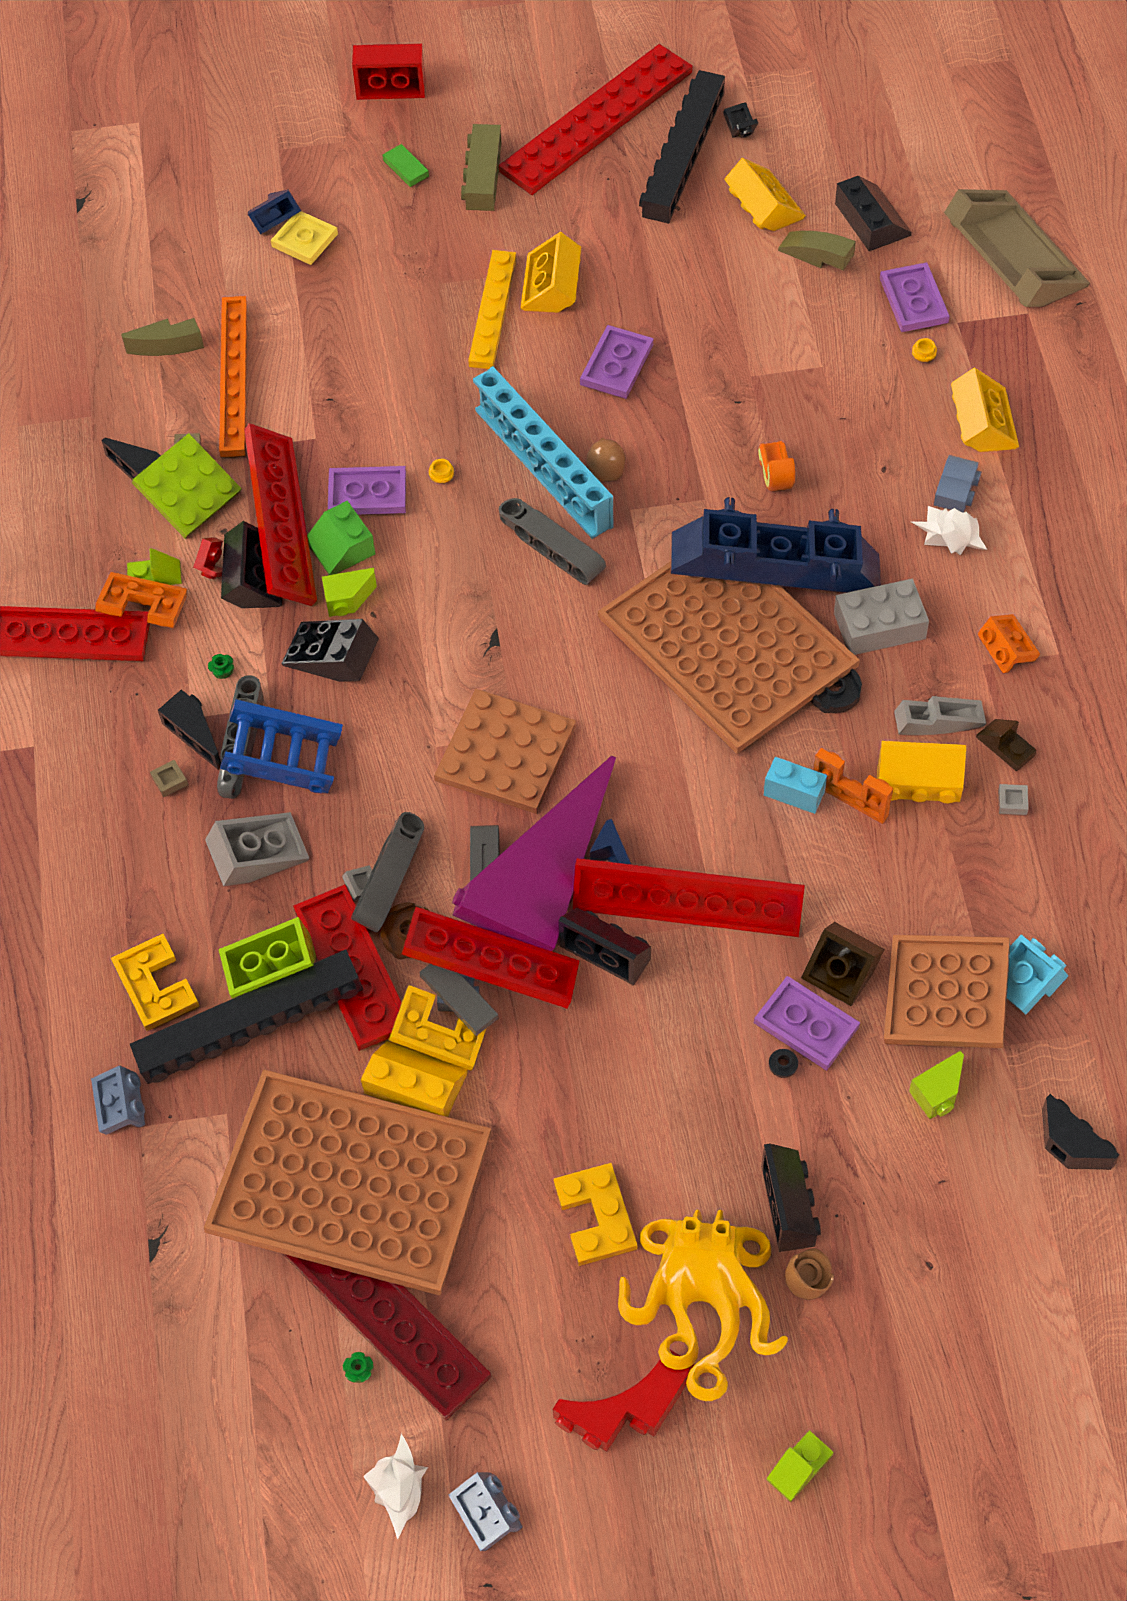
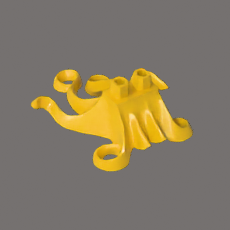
M695 1210L692 1217H685L683 1221L660 1219L652 1221L643 1227L640 1232V1243L645 1250L652 1254H663L661 1263L653 1278L644 1307L642 1308L631 1306L629 1281L625 1276L620 1278L618 1298L620 1314L630 1324L645 1325L653 1321L661 1305L669 1306L675 1316L678 1332L665 1338L660 1344L658 1353L661 1362L665 1366L675 1370H682L691 1367L695 1363L699 1351L698 1339L687 1315L688 1305L698 1301L709 1303L720 1317L722 1333L716 1348L697 1362L690 1370L686 1384L692 1396L699 1400L713 1401L719 1399L726 1392L728 1381L720 1370L718 1363L734 1347L739 1333V1308L747 1306L751 1312L752 1329L750 1344L755 1352L762 1355L775 1354L781 1351L788 1342V1337L784 1335L776 1341L768 1343L767 1337L770 1325L768 1306L759 1289L741 1266L759 1267L764 1265L771 1256L770 1241L764 1233L757 1229L730 1226L729 1221H724L722 1210L717 1211L713 1224L702 1223L700 1210ZM661 1230L666 1232L668 1238L664 1244H657L651 1240V1234ZM750 1240L757 1242L760 1245L759 1253H749L743 1247V1243ZM675 1341H681L688 1346V1351L683 1356H675L670 1351V1345ZM703 1373L714 1374L717 1378V1383L713 1388H703L699 1383V1376Z

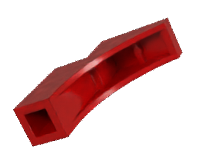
M670 1349L673 1355L680 1356L679 1354L675 1353ZM660 1359L641 1381L618 1395L586 1402L569 1401L559 1398L553 1408L555 1424L567 1433H571L573 1430L583 1437L582 1441L590 1448L598 1450L600 1447L606 1452L627 1420L630 1422V1427L642 1435L649 1433L654 1437L686 1387L688 1374L694 1364L686 1369L675 1370L665 1366Z

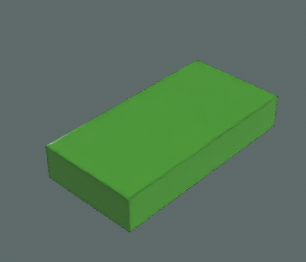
M402 144L382 154L383 161L409 187L429 177V170Z

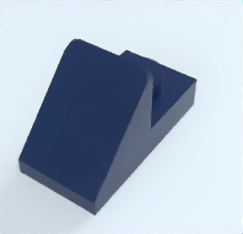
M288 189L268 194V200L249 210L248 216L261 235L301 212V208Z
M612 819L606 820L590 850V860H608V862L631 864Z

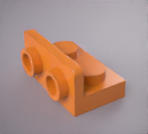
M1014 614L990 616L978 632L979 638L1002 673H1008L1016 663L1033 662L1040 656L1039 651Z

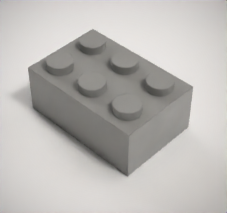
M913 578L836 595L834 616L846 648L854 655L926 639L929 619Z

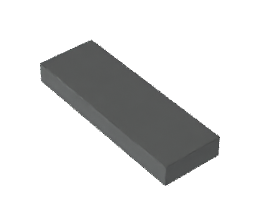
M429 964L420 971V977L475 1036L499 1019L498 1013L461 974Z

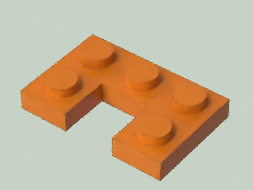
M110 572L96 601L95 611L122 617L128 601L149 605L151 608L148 613L147 623L174 628L187 598V588Z
M820 748L815 755L813 770L827 775L825 792L883 824L889 815L893 788L883 779H876L871 775H868L863 785L857 780H850L843 776L845 761L838 754Z

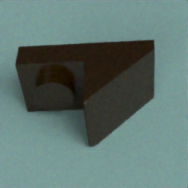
M994 719L976 735V738L1017 772L1036 755L1037 750L1016 733L1019 725L1018 721Z

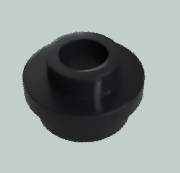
M779 1049L771 1054L769 1069L777 1077L787 1078L797 1071L798 1058L792 1051ZM780 1059H785L789 1063L787 1065H781L778 1061Z

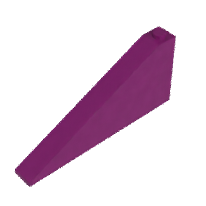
M611 755L463 889L459 888L452 901V904L455 905L452 915L477 927L552 951L559 936L558 920L562 915L566 914L574 890L576 859H584L616 757Z

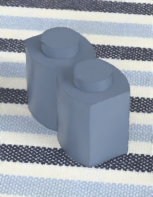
M949 455L937 487L934 506L949 510L956 508L964 513L966 506L971 507L975 491L971 490L973 486L978 487L982 471H978L979 462Z

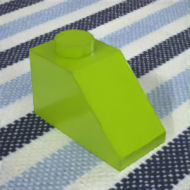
M374 568L322 576L329 617L344 616L349 613H355L377 587Z
M961 1051L911 1081L909 1092L929 1119L936 1115L942 1117L954 1108L964 1054Z

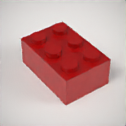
M422 43L353 45L352 69L356 100L425 98L426 78Z

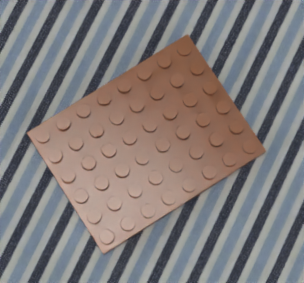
M671 561L598 611V618L736 754L809 703L816 694L817 696L825 691L826 687L829 688L838 682L840 677L843 678L849 674L851 669H856L860 662L850 650L780 585L671 574Z
M263 1069L205 1222L204 1233L441 1296L489 1142L491 1128Z

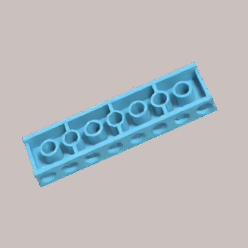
M492 366L489 370L473 378V382L479 388L480 406L475 408L476 412L590 538L593 539L606 530L614 528L613 495L504 377Z

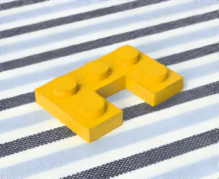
M164 934L111 958L146 1032L199 1007V1003L187 979L159 991L153 979L152 972L176 961L175 955Z
M408 985L389 1041L471 1071L486 1029L475 1036L459 1018L454 1030L427 1021L436 995Z
M612 1163L553 1179L562 1210L591 1202L598 1223L596 1227L570 1234L579 1266L637 1250L638 1245Z

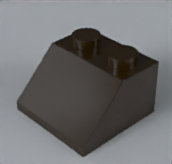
M833 922L823 930L801 978L852 1006L873 975L885 949L846 927Z

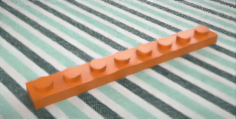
M246 296L222 297L220 457L246 456L244 429L246 427L247 298Z

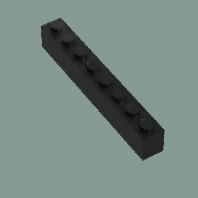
M699 70L696 78L691 79L689 94H685L683 97L682 110L677 111L675 126L670 127L668 142L663 143L661 158L656 160L654 174L649 176L647 180L646 193L642 192L640 196L639 207H642V218L670 223L725 94L724 75Z
M345 949L314 963L311 967L249 991L130 1043V1047L140 1074L147 1084L152 1082L158 1083L164 1081L168 1075L177 1071L191 1069L202 1060L216 1058L223 1051L234 1046H243L250 1039L259 1035L271 1034L284 1024L298 1022L309 1013L323 1011L330 1007L332 1003L341 999L353 998L364 989Z

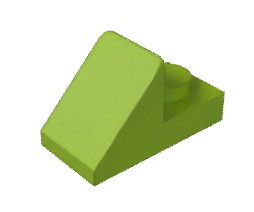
M153 548L149 549L150 560L127 563L128 576L169 585L182 584L180 560Z
M809 1430L793 1449L791 1447L788 1448L766 1480L791 1502L828 1462L834 1452Z

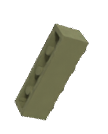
M473 124L472 134L467 135V148H470V151L465 152V165H468V168L463 169V182L466 183V186L462 185L461 200H465L466 210L495 211L499 173L498 165L500 164L502 145L501 125Z

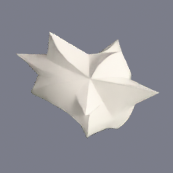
M928 506L927 522H911L927 532L924 545L948 546L951 554L956 552L959 555L962 554L966 546L987 550L979 537L977 518H973L967 512L962 513L956 508L948 511L947 508L939 510Z
M402 1434L396 1453L393 1456L379 1460L376 1466L363 1476L374 1491L375 1503L385 1506L397 1539L406 1521L417 1512L421 1497L422 1476L428 1469V1467L414 1464L411 1451Z

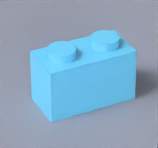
M775 757L765 777L763 795L815 814L825 793L827 775Z

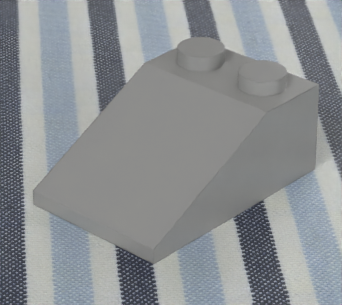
M291 812L215 821L205 839L223 886L250 883L309 860L308 853Z

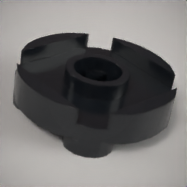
M851 669L849 674L843 678L840 677L838 682L834 684L835 687H841L839 691L829 690L830 687H826L824 692L818 696L816 694L813 700H811L812 704L823 713H842L848 711L859 702L862 688L860 676L854 669Z

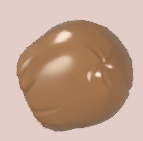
M601 438L592 445L587 454L589 470L599 481H613L622 476L626 460L623 448L616 441Z
M816 1248L795 1254L790 1259L785 1271L787 1287L795 1296L802 1299L813 1300L820 1298L833 1282L834 1275L830 1273L832 1270L830 1260L823 1252Z

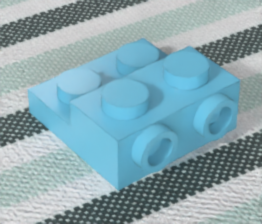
M1020 935L1010 946L1007 999L1026 1015L1045 994L1050 997L1069 975L1064 971L1067 965L1056 955L1047 956L1044 953L1046 948L1035 938L1029 941L1023 935Z

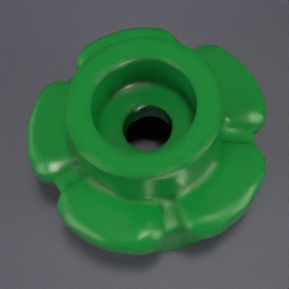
M214 655L212 661L208 663V669L216 678L225 679L233 672L234 660L229 655Z
M355 1352L351 1354L350 1358L344 1360L342 1368L346 1372L345 1377L350 1382L361 1383L371 1377L374 1364L369 1356L366 1357L362 1352ZM360 1365L361 1368L359 1370H356L355 1366Z

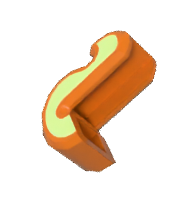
M781 440L774 443H761L758 447L760 465L763 468L766 488L771 492L792 489L795 483V463L793 458H788L785 443Z

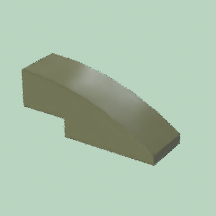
M792 231L788 233L779 246L778 251L819 268H822L826 263L844 270L855 254L856 241L827 232Z
M195 318L170 325L169 320L165 319L121 334L126 353L132 355H175L204 348L201 332Z

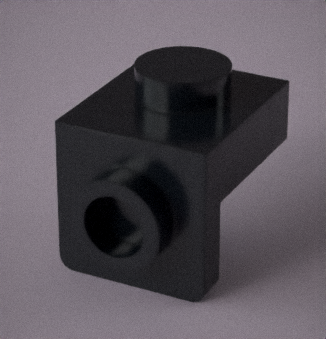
M746 102L725 108L723 111L732 138L737 136L745 138L752 135L759 124L757 119H752Z

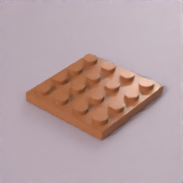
M475 689L435 772L434 779L436 782L537 814L576 728V720Z
M893 935L884 1030L885 1044L1004 1048L1010 938Z

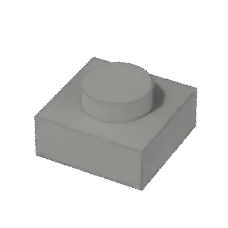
M999 784V814L1027 815L1028 785Z
M370 865L346 871L342 876L353 901L359 900L372 871Z

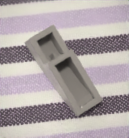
M932 696L928 702L902 700L894 711L899 735L945 734L975 729L986 725L981 700Z

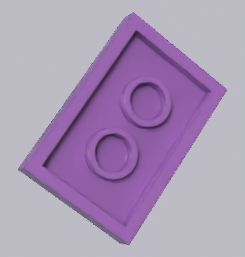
M927 262L880 272V281L901 332L949 323L950 316Z
M607 325L580 377V385L627 399L653 347V338Z
M406 466L329 468L328 510L348 500L358 515L406 513Z
M789 976L783 980L754 1018V1024L826 1071L860 1026L859 1021Z

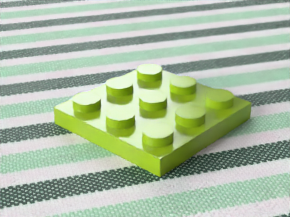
M189 433L132 480V484L185 539L242 490Z

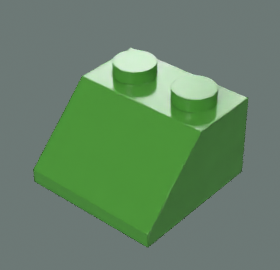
M348 500L325 511L307 535L310 549L328 575L337 574L375 555L373 535Z

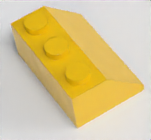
M742 157L724 179L730 186V193L741 200V207L754 217L752 221L760 229L767 228L771 231H776L798 222L806 216L771 170Z
M561 231L527 255L521 309L524 311L559 313L566 307L573 305L576 300L581 246Z
M975 367L951 383L952 399L956 404L958 413L956 417L962 431L961 439L966 446L972 447L978 452L1011 450L1019 447L1004 386Z
M882 741L877 765V779H883L893 788L891 801L907 799L915 802H924L926 800L940 801L942 803L960 802L964 785L966 745Z
M386 1041L372 1054L361 1078L364 1094L448 1117L468 1070Z

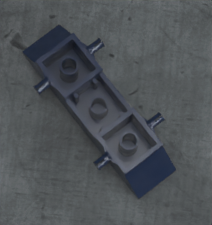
M727 497L724 500V509H704L702 517L674 530L671 535V574L845 593L881 585L879 553L862 537L861 526L848 525L839 521L838 509L835 510V513L834 509L828 511V521L809 520L806 528L757 522L756 514H747L735 510V499L731 497L730 501V497Z

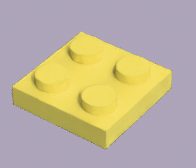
M301 211L292 216L271 239V245L279 251L312 265L338 235L337 227Z

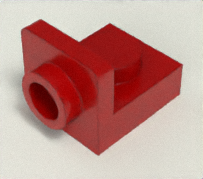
M202 538L193 568L202 571V576L213 580L216 577H222V568L216 566L222 555L221 547L223 541L218 538Z

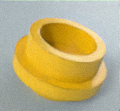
M922 338L913 345L912 355L918 361L928 362L936 357L937 347L931 339Z
M437 459L429 467V477L436 483H446L454 476V468L446 459Z

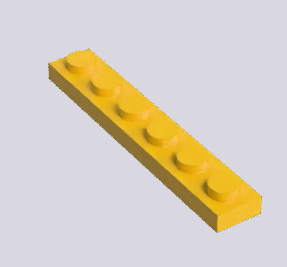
M492 250L468 360L469 367L482 369L494 367L517 259L516 252Z

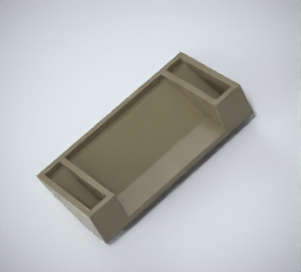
M958 189L944 213L950 219V223L961 231L1018 296L1019 302L1029 308L1043 307L1089 286L1090 282L1007 190Z

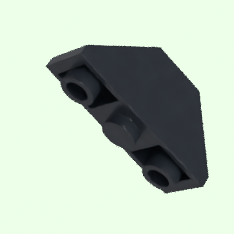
M1049 1094L1042 1108L1045 1149L1067 1169L1111 1170L1120 1155L1115 1146L1110 1141L1100 1138L1087 1121L1076 1117L1063 1100L1056 1099Z

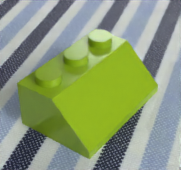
M299 917L219 949L231 998L311 967L316 959L311 935Z

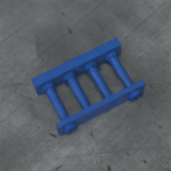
M235 699L229 722L238 725L233 753L225 751L220 769L227 770L235 775L245 774L306 788L314 793H328L334 780V776L325 774L328 750L330 745H337L343 724ZM249 727L265 731L260 759L244 756ZM276 733L292 737L287 765L271 762ZM303 739L318 743L314 772L298 768Z

